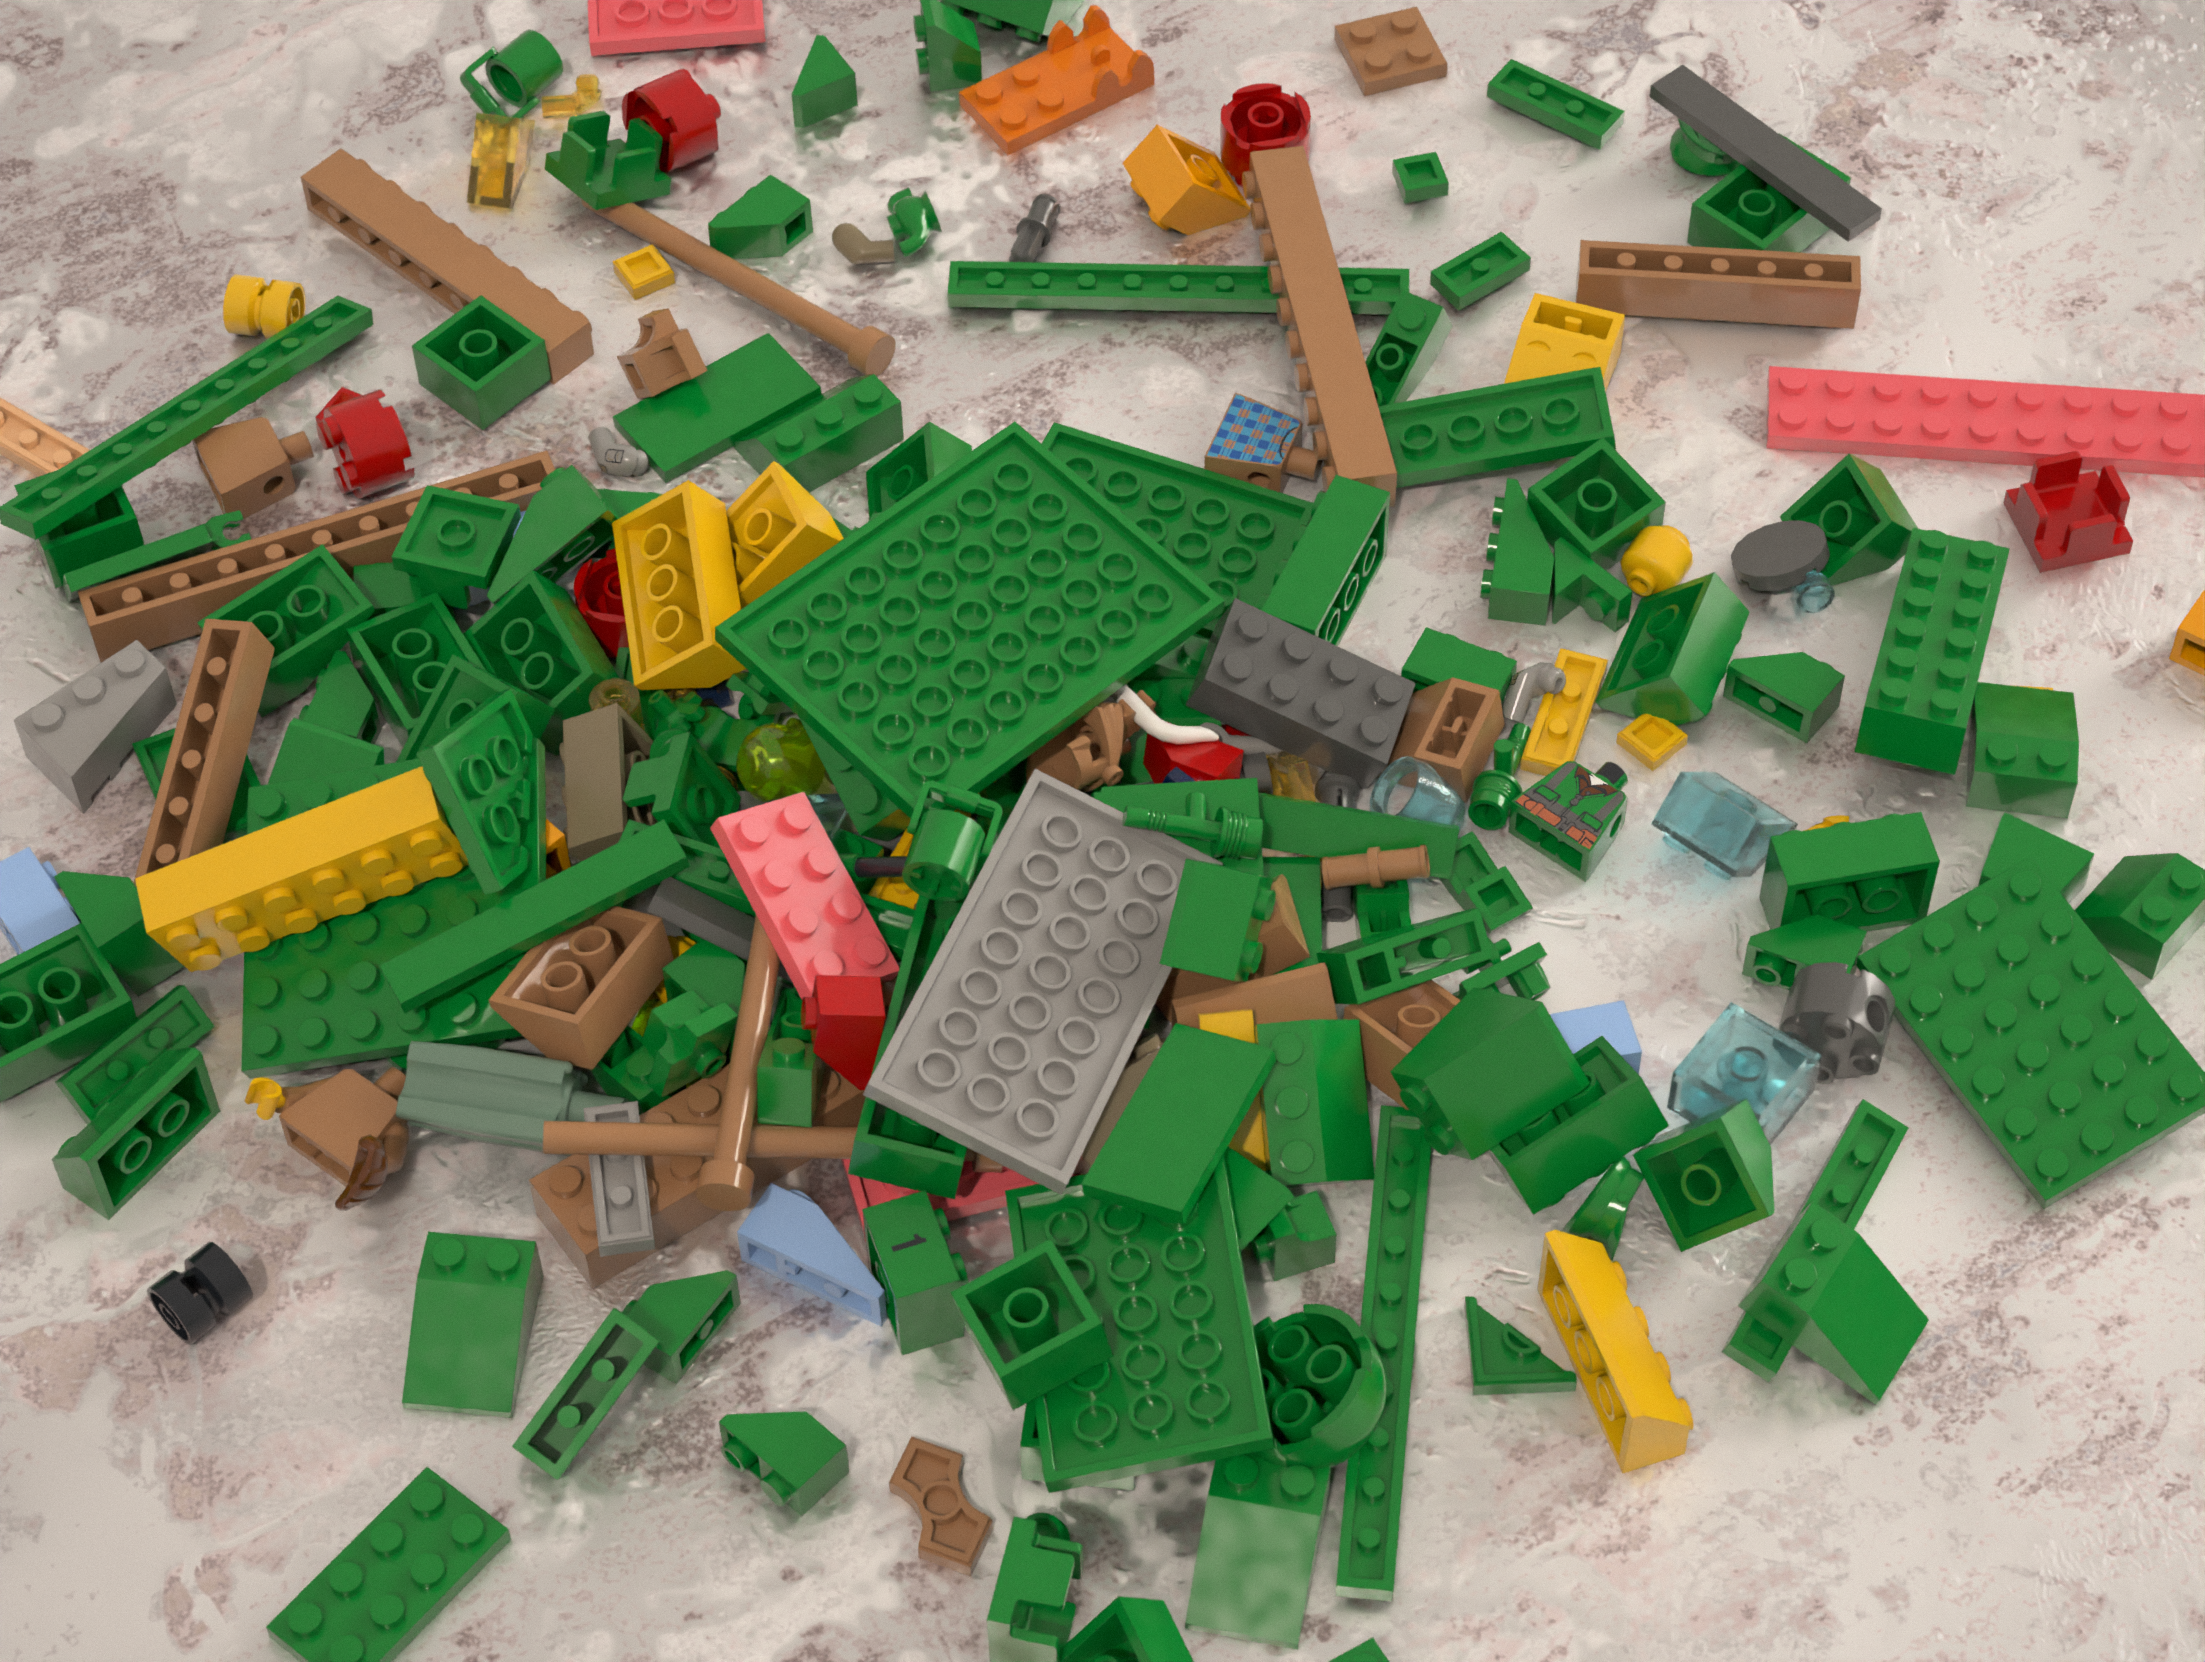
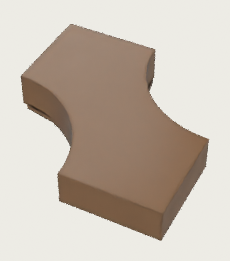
M911 1436L889 1481L890 1492L908 1502L921 1521L922 1532L918 1544L919 1558L971 1577L993 1531V1520L975 1509L965 1498L961 1490L959 1479L964 1464L963 1454Z

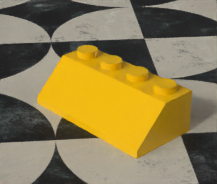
M687 480L612 522L634 687L640 690L711 688L730 678L733 673L745 670L746 668L715 641V627L741 610L725 503Z
M1558 1230L1546 1232L1544 1234L1537 1291L1622 1474L1685 1454L1689 1431L1693 1430L1694 1426L1690 1408L1684 1398H1676L1669 1384L1671 1383V1373L1667 1360L1661 1351L1654 1352L1648 1340L1649 1327L1645 1314L1639 1306H1632L1626 1294L1627 1281L1618 1261L1611 1262L1603 1244Z

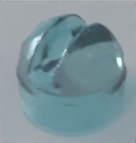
M1812 570L1806 574V581L1792 587L1793 597L1799 609L1806 613H1816L1824 610L1832 603L1835 596L1829 579L1823 573H1817L1816 570Z

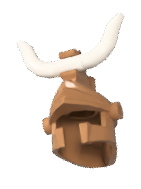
M1126 684L1111 695L1116 703L1101 702L1027 757L1026 779L1028 783L1034 769H1037L1081 792H1088L1106 783L1108 786H1113L1120 781L1124 774L1118 766L1120 757L1130 752L1131 743L1128 738L1134 732L1139 731L1140 728L1161 741L1177 745L1217 741L1219 736L1214 731L1201 726H1177L1160 719L1154 711L1156 703L1143 690L1136 694Z

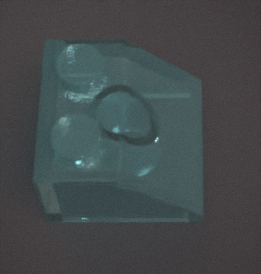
M1680 772L1651 825L1665 833L1662 840L1666 844L1686 854H1689L1690 850L1706 859L1703 866L1708 871L1722 879L1731 880L1732 877H1751L1766 862L1770 836L1781 835L1784 832L1795 830L1798 823L1717 772Z

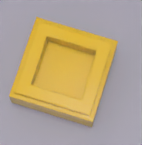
M653 244L612 261L614 273L634 300L675 283L674 271Z
M1642 714L1617 734L1616 743L1651 771H1654L1687 745L1688 735L1668 720Z

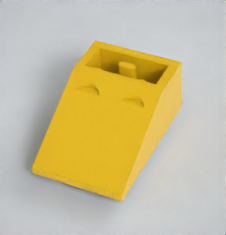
M1534 293L1520 328L1504 384L1601 367L1606 392L1621 354L1625 315Z

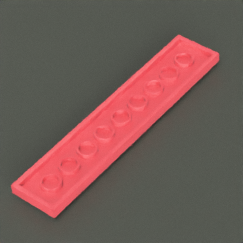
M1769 366L1767 377L1766 448L2033 466L2034 462L2040 458L2079 451L2083 459L2081 469L2101 471L2103 466L2113 465L2117 472L2205 478V395Z

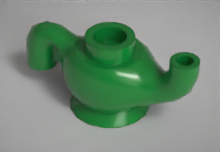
M908 187L890 197L887 207L891 215L886 216L896 242L905 239L899 243L904 258L920 250L933 235L934 231L942 233L934 208L925 191L921 197L913 196Z

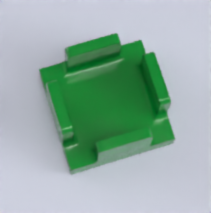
M605 111L572 116L568 120L567 132H564L562 135L561 150L546 153L544 169L595 210L670 194L672 178L659 168L663 138L661 134L640 118L630 119L627 142L625 143L620 138L607 141L610 115Z
M427 485L392 555L394 570L407 572L408 575L418 577L422 598L437 592L445 605L467 609L471 602L469 586L487 590L488 586L490 588L513 540L515 529L521 519L519 504Z
M691 732L674 735L666 755L634 763L631 767L623 795V801L629 808L654 802L651 814L658 822L664 819L672 833L718 848L720 846L710 827L717 818L738 812L741 796Z
M1019 1517L1013 1518L987 1616L990 1662H1060V1649L1070 1641L1077 1614L1076 1605L1066 1602V1597L1071 1579L1079 1580L1082 1576V1544L1042 1536L1037 1533V1521Z

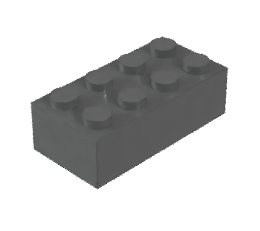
M1235 598L1215 625L1185 705L1334 775L1349 776L1355 779L1360 787L1367 789L1388 764L1415 683Z

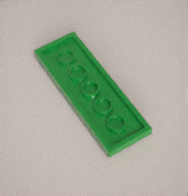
M1601 367L1378 406L1397 471L1396 488L1573 457L1601 438H1604L1616 449Z

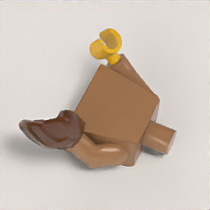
M390 1067L374 1083H371L353 1069H343L333 1077L301 1086L280 1087L274 1080L264 1077L255 1078L251 1081L244 1100L245 1103H258L256 1113L263 1120L271 1119L275 1112L280 1113L279 1119L287 1145L346 1187L335 1201V1207L338 1210L347 1211L373 1198L384 1184L386 1176L398 1172L403 1167L410 1134L407 1121L396 1117V1108L406 1076L395 1067Z

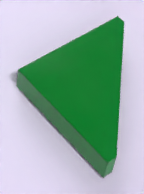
M1465 1297L1464 1311L1473 1395L1576 1391L1577 1378L1573 1371L1563 1370L1541 1353V1347L1508 1322L1504 1325L1479 1306L1475 1297Z

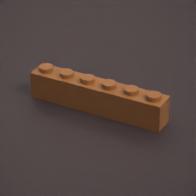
M1591 240L1580 241L1576 279V303L1631 316L1852 329L1855 326L1861 293V256Z
M218 619L205 620L135 878L223 844L275 649L252 622Z

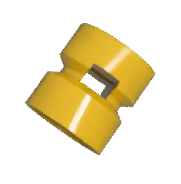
M235 274L230 279L224 296L223 321L225 329L228 333L257 337L262 331L265 338L272 337L305 316L306 299L304 288L301 283L274 279L267 286L264 278Z

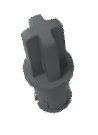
M1039 194L1035 197L1027 217L1021 219L1016 227L1018 236L1011 249L1009 262H1034L1040 249L1048 245L1052 238L1051 227L1061 212L1060 204L1055 205L1053 209L1054 204L1057 202L1055 197L1048 194Z

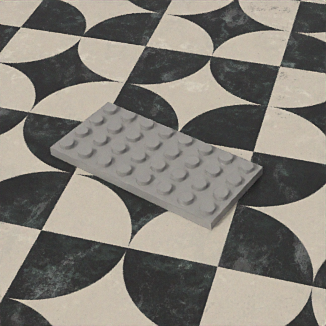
M1034 769L868 1082L863 1095L1062 1195L1172 969L1170 966L1159 963L1185 860L1187 858L1219 865L1223 863L1157 830L1152 831L1151 829L1149 831L1147 829L1123 826V812Z

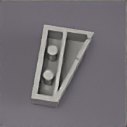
M136 640L14 719V723L26 757L84 814L93 804L91 796L106 779L112 781L121 771L120 762L132 750V743L149 738L175 708L177 703L166 667Z

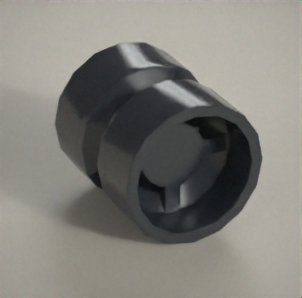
M214 1242L206 1243L185 1259V1270L182 1273L171 1270L147 1288L148 1297L163 1321L182 1341L189 1345H192L215 1327L217 1314L229 1316L253 1297L252 1289L241 1270L229 1255Z

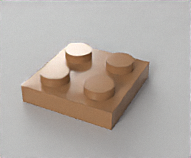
M1417 6L1335 26L1334 39L1364 96L1447 77L1448 63Z

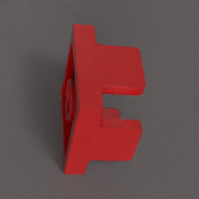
M2079 451L2040 458L2034 462L2028 483H2023L2018 488L2006 490L2003 503L2039 573L2130 554L2133 539L2125 526L2130 496L2113 465L2103 466L2099 477L2096 471L2079 474L2083 461Z

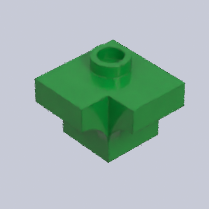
M693 989L651 1010L641 1042L655 1059L647 1084L662 1098L699 1077L706 1079L717 1073L726 1061L725 1054L738 1015L725 1001L715 1007L708 1005Z
M1313 1191L1304 1195L1294 1196L1250 1242V1246L1256 1262L1259 1265L1266 1263L1275 1282L1335 1263L1337 1234L1318 1192Z

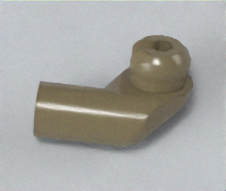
M850 223L840 224L834 229L832 241L835 248L852 264L895 262L893 240L870 241L856 226Z

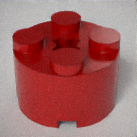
M681 68L641 85L624 95L622 100V119L625 130H628L630 119L640 118L661 134L663 141L659 168L664 173L677 170L718 151L716 120L721 117L720 106L712 94L705 95L686 69Z
M1259 83L1238 89L1232 94V100L1226 106L1224 103L1220 114V158L1225 169L1235 177L1237 185L1243 188L1242 173L1249 171L1250 152L1304 146L1307 160L1309 161L1311 111L1306 100L1295 91L1294 97L1282 92V86Z
M380 389L324 409L323 421L316 423L317 434L325 450L332 448L338 467L333 468V473L343 495L352 492L360 499L412 480L415 477L414 468L405 471L403 459L412 456L405 432L393 406L390 405L383 408L379 400L386 396Z
M614 548L606 551L605 558L595 563H592L591 558L583 564L574 580V596L578 610L606 656L617 659L618 648L629 647L616 549Z

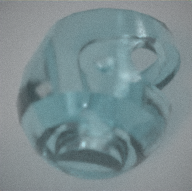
M1405 756L1392 762L1383 771L1371 793L1370 811L1388 814V800L1395 785L1408 773L1417 771L1418 778L1414 792L1407 804L1396 816L1459 826L1460 833L1465 816L1464 801L1452 784L1439 776L1430 764Z

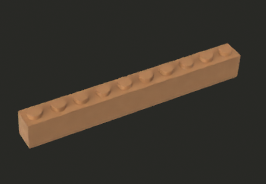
M1304 146L1250 152L1249 171L1242 173L1245 199H1253L1254 202L1251 203V220L1253 229L1261 230L1262 232L1259 235L1261 259L1263 262L1270 261L1271 266H1268L1271 294H1279V298L1276 301L1279 325L1287 326L1288 331L1285 333L1288 358L1296 359L1297 364L1294 366L1296 388L1298 393L1305 392L1307 397L1303 400L1304 417L1307 426L1315 427L1316 432H1313L1312 437L1315 458L1317 461L1324 460L1325 466L1322 467L1324 492L1328 490L1335 475H1339L1390 492L1389 507H1395L1397 471Z
M546 450L430 486L519 504L520 512L527 510L533 495L542 489L540 487L541 481L554 471L555 467ZM426 487L78 591L100 662L102 663L136 640L147 650L202 634L197 623L198 621L322 544L353 582L354 566L380 562L391 563L394 550Z

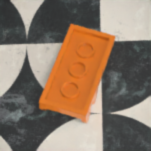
M1092 5L1083 19V29L1080 34L1074 37L1073 30L1062 20L1058 21L1050 32L1047 50L959 91V105L1007 155H1010L1155 85L1154 64L1144 51H1133L1110 28L1107 14L1099 6Z

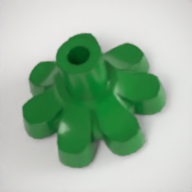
M663 690L655 692L648 700V704L656 712L653 716L655 725L649 732V737L654 740L661 732L673 728L688 731L691 728V724L688 721H699L706 713V710L700 706L703 699L695 692H690L684 698L680 697L673 701Z

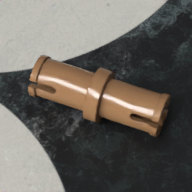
M1420 845V847L1381 851L1380 847L1377 846L1369 847L1367 853L1323 857L1322 874L1326 890H1332V888L1371 884L1372 888H1382L1385 882L1422 877L1424 879L1429 878L1430 862L1426 845Z

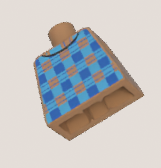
M1235 393L1205 454L1204 469L1283 493L1291 474L1315 481L1320 473L1323 460L1317 461L1313 450L1302 448L1303 423L1299 418L1242 394Z

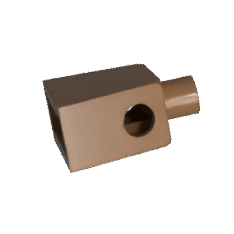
M263 417L211 428L192 440L199 467L222 513L226 514L240 510L243 519L293 494L296 486L291 465L314 457L310 442L304 431L278 440L269 420Z

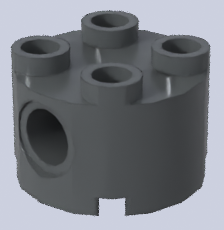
M1828 962L1810 965L1801 969L1795 976L1776 1034V1043L1790 1059L1804 1068L1803 1073L1809 1080L1815 1083L1828 1084L1834 1078H1858L1878 1072L1892 1023L1895 998L1889 987L1874 974L1862 969L1860 977L1854 974L1846 973L1847 964Z

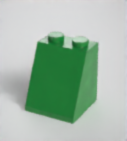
M1475 987L1390 1071L1401 1089L1399 1095L1402 1102L1417 1115L1426 1130L1424 1137L1429 1145L1442 1155L1451 1154L1474 1160L1583 1091L1590 1084L1543 1002Z

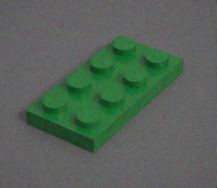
M426 1467L266 1626L269 1637L300 1662H392L511 1541L509 1529L430 1468Z

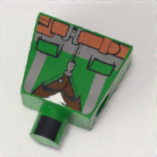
M1567 761L1522 792L1511 802L1508 832L1586 882L1624 825L1628 798L1621 789L1628 783L1627 775L1620 766L1613 762L1604 763L1594 774L1575 761Z

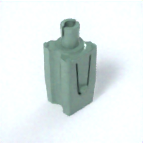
M411 1041L407 1055L406 1079L398 1098L396 1117L409 1121V1125L416 1128L476 1142L543 1152L544 1121L585 1122L583 1108L626 1103L628 1100L621 1097L582 1091V1086L588 1082V1077L580 1070L573 1069L572 1063L568 1061L476 1046ZM556 1154V1155L570 1156V1155H572V1154Z

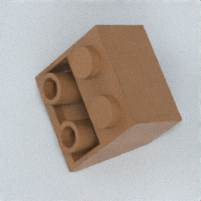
M1452 677L1412 693L1388 764L1376 778L1467 803L1473 792L1474 780L1483 771L1494 748V743L1498 740L1505 725L1499 690Z

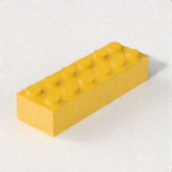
M421 766L135 878L146 933L192 973L197 970L213 969L223 960L243 952L259 951L267 947L271 941L289 934L308 932L314 929L318 923L338 915L357 913L367 904L387 896L403 895L411 891L415 885L433 878L452 876L458 873L462 867L468 865V859L454 830L449 826L444 809Z

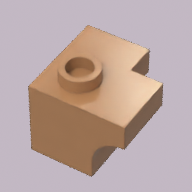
M669 308L655 310L639 318L640 335L637 343L630 350L617 356L637 399L653 397L672 386L693 379L708 371L688 329L678 328Z

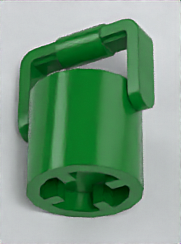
M526 30L499 52L495 47L488 50L460 75V82L471 94L469 97L486 117L489 116L499 128L508 129L541 102L536 96L562 76L564 71L563 62L557 50L543 35L533 30ZM485 63L486 75L495 91L511 105L522 107L510 118L499 107V103L487 89L480 85L472 75L473 72Z
M935 781L923 783L906 831L914 835L902 870V878L906 885L917 894L936 901L955 902L964 899L969 893L979 858L987 859L990 854L1003 811L999 803L953 785L947 786ZM926 797L971 814L976 813L990 818L991 822L986 838L983 829L978 823L958 812L931 810L920 817Z

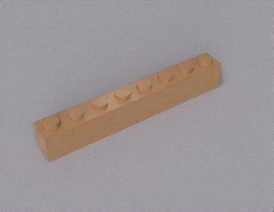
M340 148L300 177L308 210L454 314L482 295L544 339L551 374L549 382L553 385L594 355L591 336L592 326L584 314L577 310H571L558 301L550 290L546 288L541 289L528 280L520 269L515 266L510 267L498 259L486 245H478L464 235L456 224L447 223L434 214L426 203L422 201L417 202L404 193L393 180L387 181L374 172L363 159H356Z

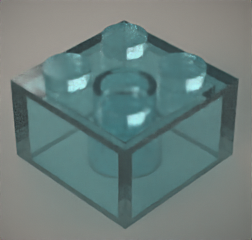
M1731 1002L1673 1071L1667 1108L1692 1122L1747 1098L1771 1146L1814 1092L1822 1055Z

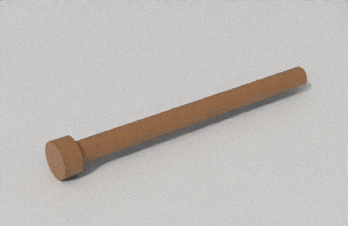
M582 200V205L590 211L649 244H653L658 249L848 354L849 365L865 375L874 374L877 377L890 364L895 352V339L874 326H867L862 330L634 203L595 210Z
M757 915L753 928L713 1160L705 1162L700 1167L696 1197L702 1204L720 1211H739L748 1207L751 1202L755 1179L753 1171L746 1166L757 1101V1066L768 1036L780 966V958Z
M544 1121L543 1154L713 1157L719 1124ZM752 1125L747 1157L851 1159L858 1127ZM967 1148L964 1161H972L973 1172L1001 1173L1003 1165Z

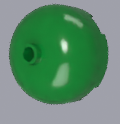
M1303 1304L1302 1312L1288 1315L1275 1322L1268 1316L1254 1325L1275 1448L1251 1454L1266 1462L1286 1468L1293 1465H1302L1309 1469L1327 1466L1334 1468L1348 1460L1370 1439L1380 1422L1386 1403L1387 1380L1385 1368L1374 1344L1347 1313L1323 1304Z

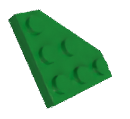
M511 688L494 693L417 752L423 772L432 784L444 809L448 824L454 830L468 859L469 868L477 878L484 895L501 891L527 869L528 849L520 846V829L522 822L529 821L531 782L523 778L524 756L532 754L533 734Z

